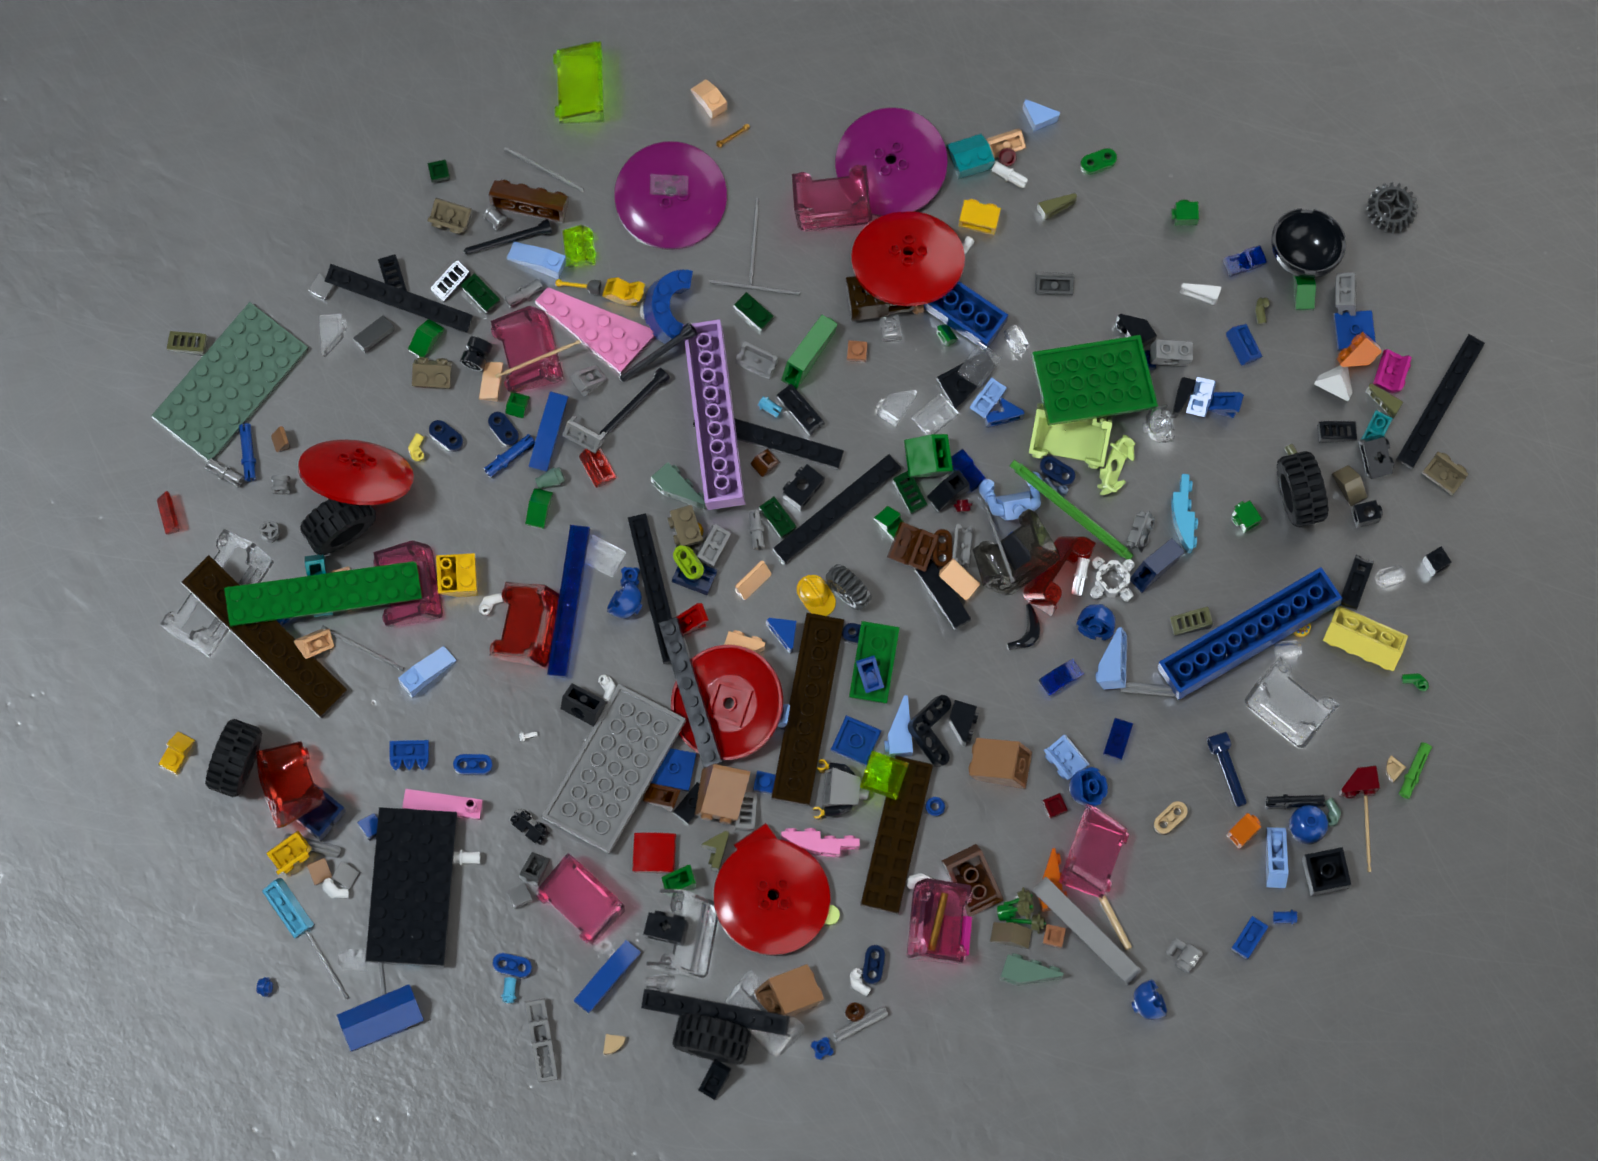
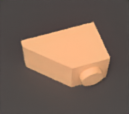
M708 80L702 81L691 89L711 119L727 110L726 99L718 88Z

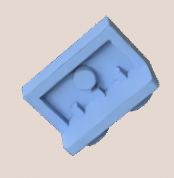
M1066 734L1044 750L1046 759L1051 764H1055L1058 768V774L1063 779L1071 780V777L1077 771L1085 769L1090 765Z

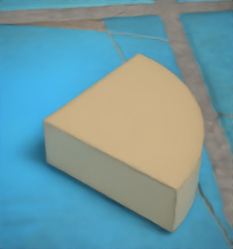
M1391 755L1386 764V772L1389 779L1394 783L1406 767Z
M606 1034L603 1054L608 1055L619 1050L623 1046L626 1037Z

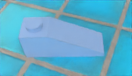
M513 242L507 259L556 279L560 278L566 265V256L519 242Z
M1122 627L1117 628L1098 664L1096 681L1103 690L1126 688L1127 634Z
M443 646L398 678L399 683L413 697L456 662V659Z
M908 695L903 697L889 731L887 741H884L885 752H889V758L912 756L913 754L912 736L908 731V723L910 721Z
M1266 828V887L1286 888L1289 874L1286 828Z

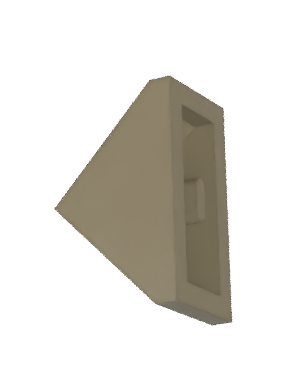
M1349 465L1332 473L1350 507L1367 498L1361 476Z
M994 922L990 942L1029 949L1032 929L1016 923Z

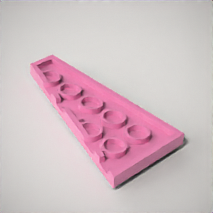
M549 287L535 300L537 305L620 374L655 337L649 327Z

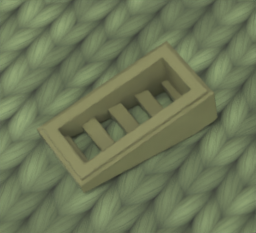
M1073 193L1039 202L1037 210L1042 218L1047 220L1075 204L1077 195Z
M170 331L167 350L204 355L208 337L202 333ZM174 337H178L176 346H173ZM182 338H185L184 346H180ZM189 339H192L191 347H188ZM196 340H199L198 347H195Z
M1370 383L1366 392L1394 419L1403 401Z
M1208 607L1170 617L1174 636L1211 628L1213 625ZM1202 614L1204 615L1205 623H1202L1200 616ZM1193 616H1196L1198 625L1194 624ZM1185 618H1188L1190 627L1188 628L1186 625ZM1177 620H1181L1183 629L1179 630Z

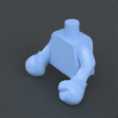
M1031 471L1042 480L1041 475L1038 472ZM984 479L979 485V493L988 504L991 513L1006 521L1033 516V511L1041 506V492L1028 482L1030 491L995 497L994 481Z

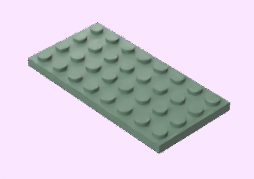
M249 302L151 416L207 461L211 458L215 459L239 431V425H244L308 351V347Z

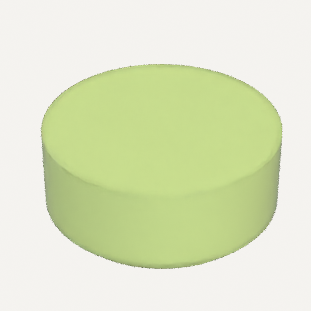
M830 905L824 924L834 925L838 922L840 913L835 906Z

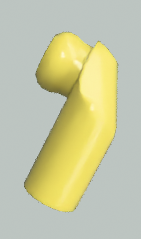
M418 433L415 434L408 446V451L414 461H420L424 458V453L420 448L424 437Z

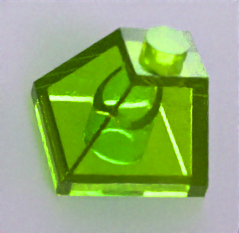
M871 751L859 788L896 800L909 763Z

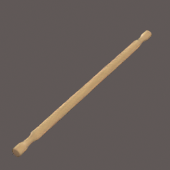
M577 340L574 343L541 355L495 376L499 378L504 374L511 373L581 342Z
M1364 796L1367 872H1371L1368 796Z

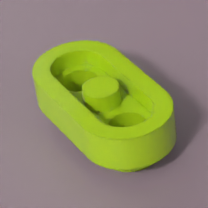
M683 545L676 547L673 552V558L683 574L688 579H699L703 575L704 567L693 550Z

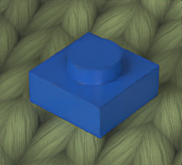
M757 771L753 791L772 795L776 775Z

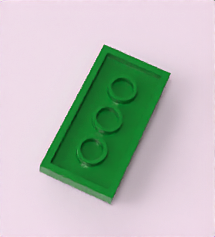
M861 621L849 697L887 703L900 627ZM875 656L884 688L866 693L856 661Z

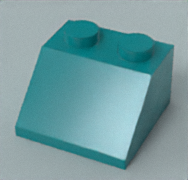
M982 134L946 144L958 179L992 169L994 166V156L989 143Z

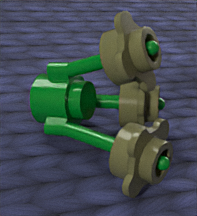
M1024 887L1022 891L1017 892L1019 898L1003 902V905L997 906V914L1000 921L1006 920L1007 923L1031 924V929L1037 930L1038 934L1046 925L1045 917H1042L1041 912H1038V915L1033 914L1032 920H1028L1031 918V913L1034 912L1033 894L1029 890L1026 891ZM1018 911L1019 915L1025 916L1026 919H1017L1013 917L1016 916V912Z

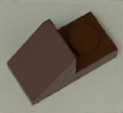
M650 783L643 801L647 804L661 806L671 812L681 790Z

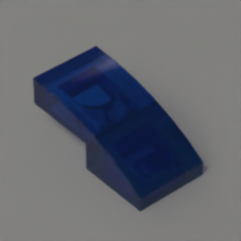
M1260 245L1245 249L1242 253L1227 256L1223 259V262L1230 277L1267 263V260Z
M963 448L951 456L953 470L955 472L959 470L970 484L969 490L973 492L986 479L985 476L974 465V461Z
M1072 658L1040 678L1039 682L1050 696L1063 689L1067 684L1080 678L1083 673Z

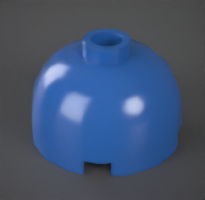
M626 579L620 585L623 587L622 590H616L607 607L609 609L607 613L620 619L631 617L633 613L637 615L643 606L640 604L642 599L641 591L634 583Z
M1092 604L1086 606L1081 611L1076 625L1079 626V632L1090 639L1096 640V637H1102V640H1107L1114 634L1116 619L1113 612L1105 605Z
M1089 767L1081 769L1071 777L1069 782L1070 794L1073 800L1082 806L1100 805L1102 799L1107 795V781L1105 776H1101L1098 772L1100 771L1098 768Z
M1312 805L1302 806L1295 810L1289 820V829L1294 839L1308 845L1323 839L1328 830V820L1323 810Z
M1152 979L1140 984L1136 988L1133 995L1134 1002L1131 1003L1135 1013L1139 1012L1142 1017L1148 1020L1162 1018L1167 1013L1162 994L1159 995L1156 990L1158 986Z

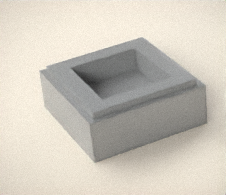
M318 274L309 288V292L326 300L335 285L324 282L325 277Z

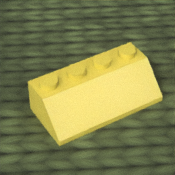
M1338 606L1326 630L1323 641L1331 646L1339 647L1349 654H1355L1367 662L1380 665L1385 670L1394 672L1403 653L1408 635L1347 608Z

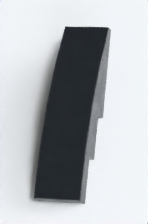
M930 559L925 572L915 569L933 601H936L954 630L971 621L969 614L953 589L939 576L940 570L932 559Z

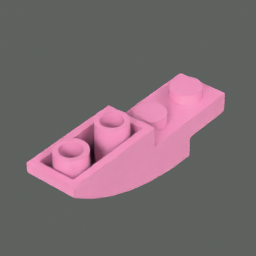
M788 828L785 831H781L782 840L791 842L805 849L810 854L840 858V850H859L860 838L855 839V836L852 835L844 836V839H836V836H824V839H821L820 831H816L815 828H806L805 831Z

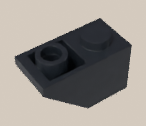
M1125 314L1117 315L1115 324L1120 333L1123 332L1126 337L1140 335L1143 348L1155 341L1157 335L1146 319Z
M957 470L944 479L927 498L939 512L969 491L970 484L962 473Z
M955 700L948 722L960 744L965 746L967 741L971 742L974 732L970 730L972 723L976 724L979 713L976 712L977 706Z

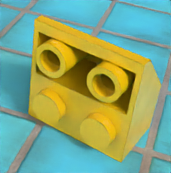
M475 553L436 556L438 594L454 597L478 596Z

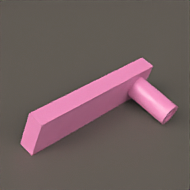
M405 789L402 808L457 812V817L480 820L483 800Z

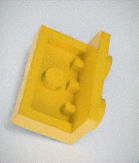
M297 830L270 849L266 854L277 867L276 873L279 875L282 872L286 874L294 868L293 864L296 862L302 863L309 858L308 854L312 848Z

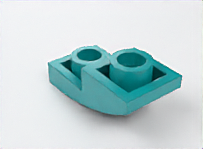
M1376 410L1361 440L1376 435L1384 436L1393 418Z

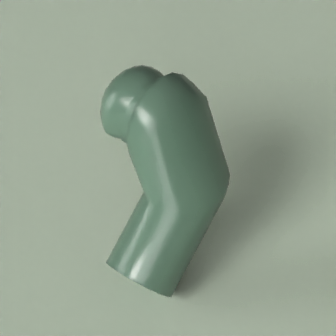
M1332 797L1325 801L1329 809L1327 815L1329 826H1335L1341 816V810Z

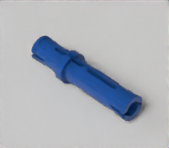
M245 423V427H243V424L239 425L243 458L241 459V464L244 468V481L250 482V478H252V481L257 479L255 474L256 459L253 455L251 424Z
M527 434L503 454H498L494 461L483 468L485 473L491 478L502 468H507L511 461L535 444L534 439L530 437V434Z

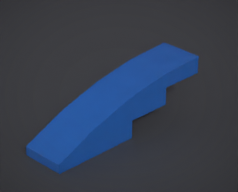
M550 391L529 467L548 471L569 396Z
M625 940L578 994L574 1002L587 1013H590L613 988L614 984L638 958L641 952Z

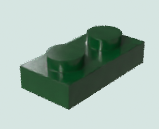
M475 273L461 284V288L486 314L500 302L496 294Z
M747 292L733 305L739 313L760 331L774 319V316Z
M775 496L759 506V510L780 538L796 529L797 526Z

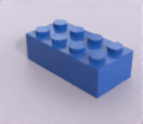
M960 281L942 298L924 304L926 311L985 351L1008 319L1007 313Z

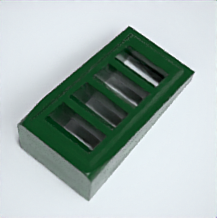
M908 471L893 478L892 483L910 514L928 505L915 479L909 477ZM908 479V482L900 485V482ZM912 486V489L906 492L903 491L905 488ZM916 493L914 497L910 499L907 498V496ZM918 499L921 501L913 506L910 504Z

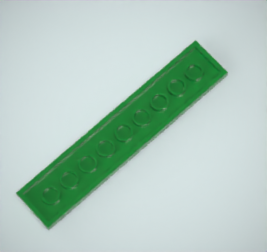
M416 561L224 588L230 627L422 599Z

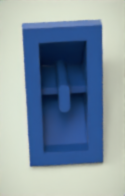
M768 618L766 625L789 654L792 653L796 621Z

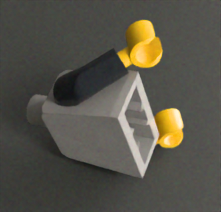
M824 759L818 761L819 764L825 765L824 768L817 767L818 772L825 773L822 807H825V809L822 810L820 807H814L813 811L820 810L821 812L819 816H813L815 819L819 820L824 815L826 817L840 816L850 811L853 806L858 805L859 799L867 800L869 790L860 787V777L855 776V773L847 765L832 762L827 764Z

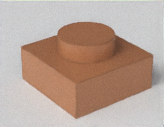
M848 340L847 361L866 362L867 342Z
M1047 924L1042 944L1062 948L1066 928Z

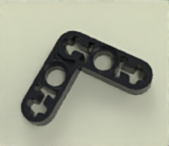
M946 695L933 698L908 723L909 733L936 767L948 764L950 759L948 751L931 729L951 708V700ZM942 701V707L937 709L936 707H938ZM928 710L933 714L932 720H929L926 716ZM923 722L924 724H921L917 730V724ZM927 737L932 741L931 747L926 745L925 740Z

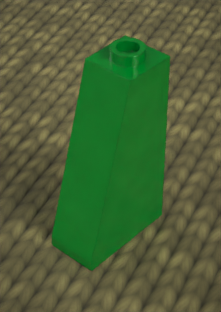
M823 314L819 317L788 359L781 381L788 385L792 384L796 390L799 388L835 334L838 324L833 319Z

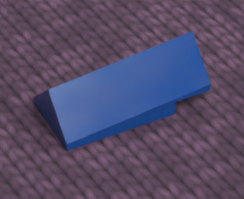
M410 984L337 1014L351 1052L424 1021Z

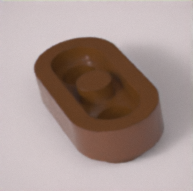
M940 529L934 533L939 537L933 550V562L937 567L943 568L952 560V535L948 530ZM939 538H944L946 541L940 543ZM944 556L946 560L942 562L939 560V557Z

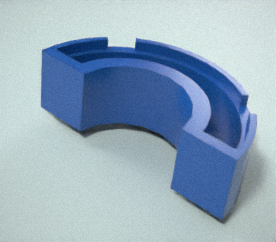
M691 270L672 271L655 281L646 292L643 303L646 324L650 326L653 331L652 334L664 344L680 334L684 324L678 322L671 313L670 299L674 293L681 294L690 289L693 273Z

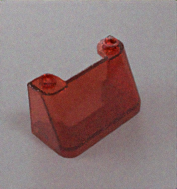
M1085 536L1058 537L1026 584L1023 591L1025 600L1048 615L1053 616L1057 609L1056 605L1062 595L1061 588L1053 580L1066 560L1074 565L1078 561V557L1090 559L1096 542Z
M505 582L502 598L509 605L502 638L501 640H494L490 645L489 656L495 659L536 667H546L550 660L560 614L561 596L546 585Z
M302 741L256 751L259 781L277 829L289 825L322 805V801L325 800L323 789H319L318 786L314 785L307 766V760L310 759L309 751L303 747Z

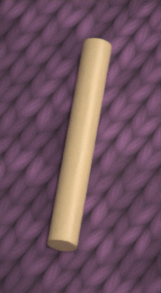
M1106 896L1098 898L1125 951L1132 948Z

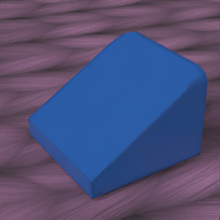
M374 813L357 822L369 840L377 835L378 818Z

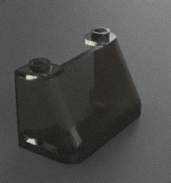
M1030 509L1022 512L1018 518L1022 526L1001 540L1012 576L1015 580L1014 582L1010 580V575L1007 572L998 543L983 541L972 549L983 586L1001 595L1015 593L1060 560V554L1037 513Z

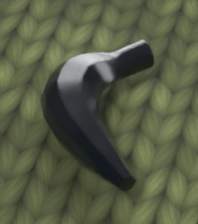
M1030 603L1026 604V632L1019 640L1007 643L1009 651L1030 647L1039 638V620Z

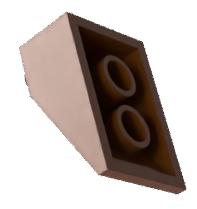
M977 844L942 860L948 877L968 916L971 917L1004 901L982 850Z

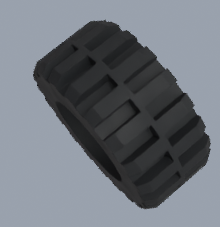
M1303 451L1281 457L1277 461L1276 467L1278 485L1289 520L1296 527L1323 522L1328 516V498L1321 470L1317 460H1315V456L1311 452Z
M328 499L305 517L301 523L300 531L316 554L328 555L344 548V546L349 545L365 533L376 520V511L372 505H354Z
M237 719L227 722L216 743L206 773L205 785L209 789L230 797L239 796L250 776L260 748L262 731L259 727Z
M683 1013L678 1017L672 1043L675 1049L708 1060L716 1059L722 1063L742 1064L746 1060L751 1032L745 1027L721 1019Z

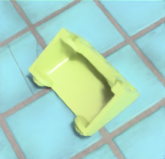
M1037 404L1029 453L1035 458H1043V456L1050 454L1083 460L1088 464V467L1094 469L1104 467L1112 427V417L1106 416L1048 426L1043 404Z

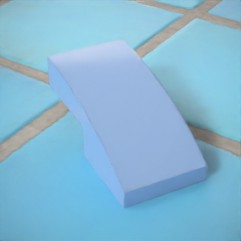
M991 377L969 408L985 418L1003 396L1007 387Z
M1200 377L1196 378L1193 395H1190L1186 413L1202 417L1206 416L1216 381Z

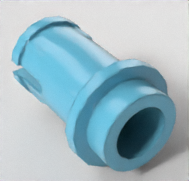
M764 396L757 405L760 407V410L764 409L775 416V418L779 415L775 410L781 412L783 407L772 402L769 397L766 398Z
M504 978V990L501 995L502 1002L514 1003L517 979Z

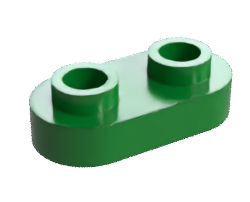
M1105 148L1084 156L1080 164L1081 170L1085 174L1091 175L1113 167L1117 160L1116 152L1110 148ZM1110 155L1111 158L1106 159L1104 156ZM1092 161L1094 164L1090 166L1087 162Z

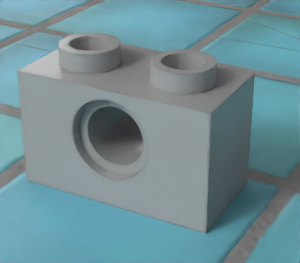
M1156 339L1150 345V364L1186 367L1193 361V342Z

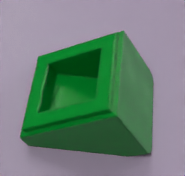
M948 325L937 326L936 333L945 346L948 347L958 340Z
M511 392L506 404L505 413L523 418L530 396Z

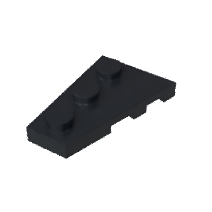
M984 351L936 378L955 411L995 369V365L988 353Z

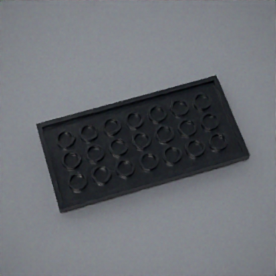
M379 807L366 962L445 967L457 812Z

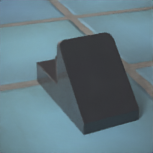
M714 1059L698 1091L715 1100L728 1080L732 1069Z

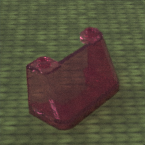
M856 165L849 170V176L812 180L811 175L806 172L792 174L794 212L800 230L814 231L868 224L872 221L866 165Z
M527 306L491 321V333L494 338L502 341L509 369L556 350L549 318L545 311ZM558 353L507 375L504 384L508 392L517 393L562 381L563 372Z
M412 540L373 552L374 566L414 561L417 563L422 598L415 601L389 604L390 608L385 609L382 615L385 626L394 627L435 620L442 617L443 609L441 597L438 594L434 555L429 545Z
M1086 804L1058 883L1103 899L1105 892L1109 893L1113 882L1109 880L1122 843H1127L1130 834L1126 832L1127 828L1096 807Z
M569 853L536 890V897L543 904L546 902L552 904L578 929L580 932L579 938L586 944L590 942L593 945L625 912V906Z
M930 878L923 879L915 884L907 944L908 959L955 964L963 963L967 951L960 944L964 906L972 901L971 885ZM941 893H946L949 895L935 952L929 951L928 945Z

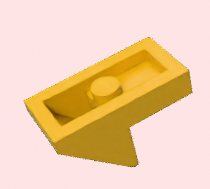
M177 732L167 742L168 748L161 758L159 766L177 774L195 740Z

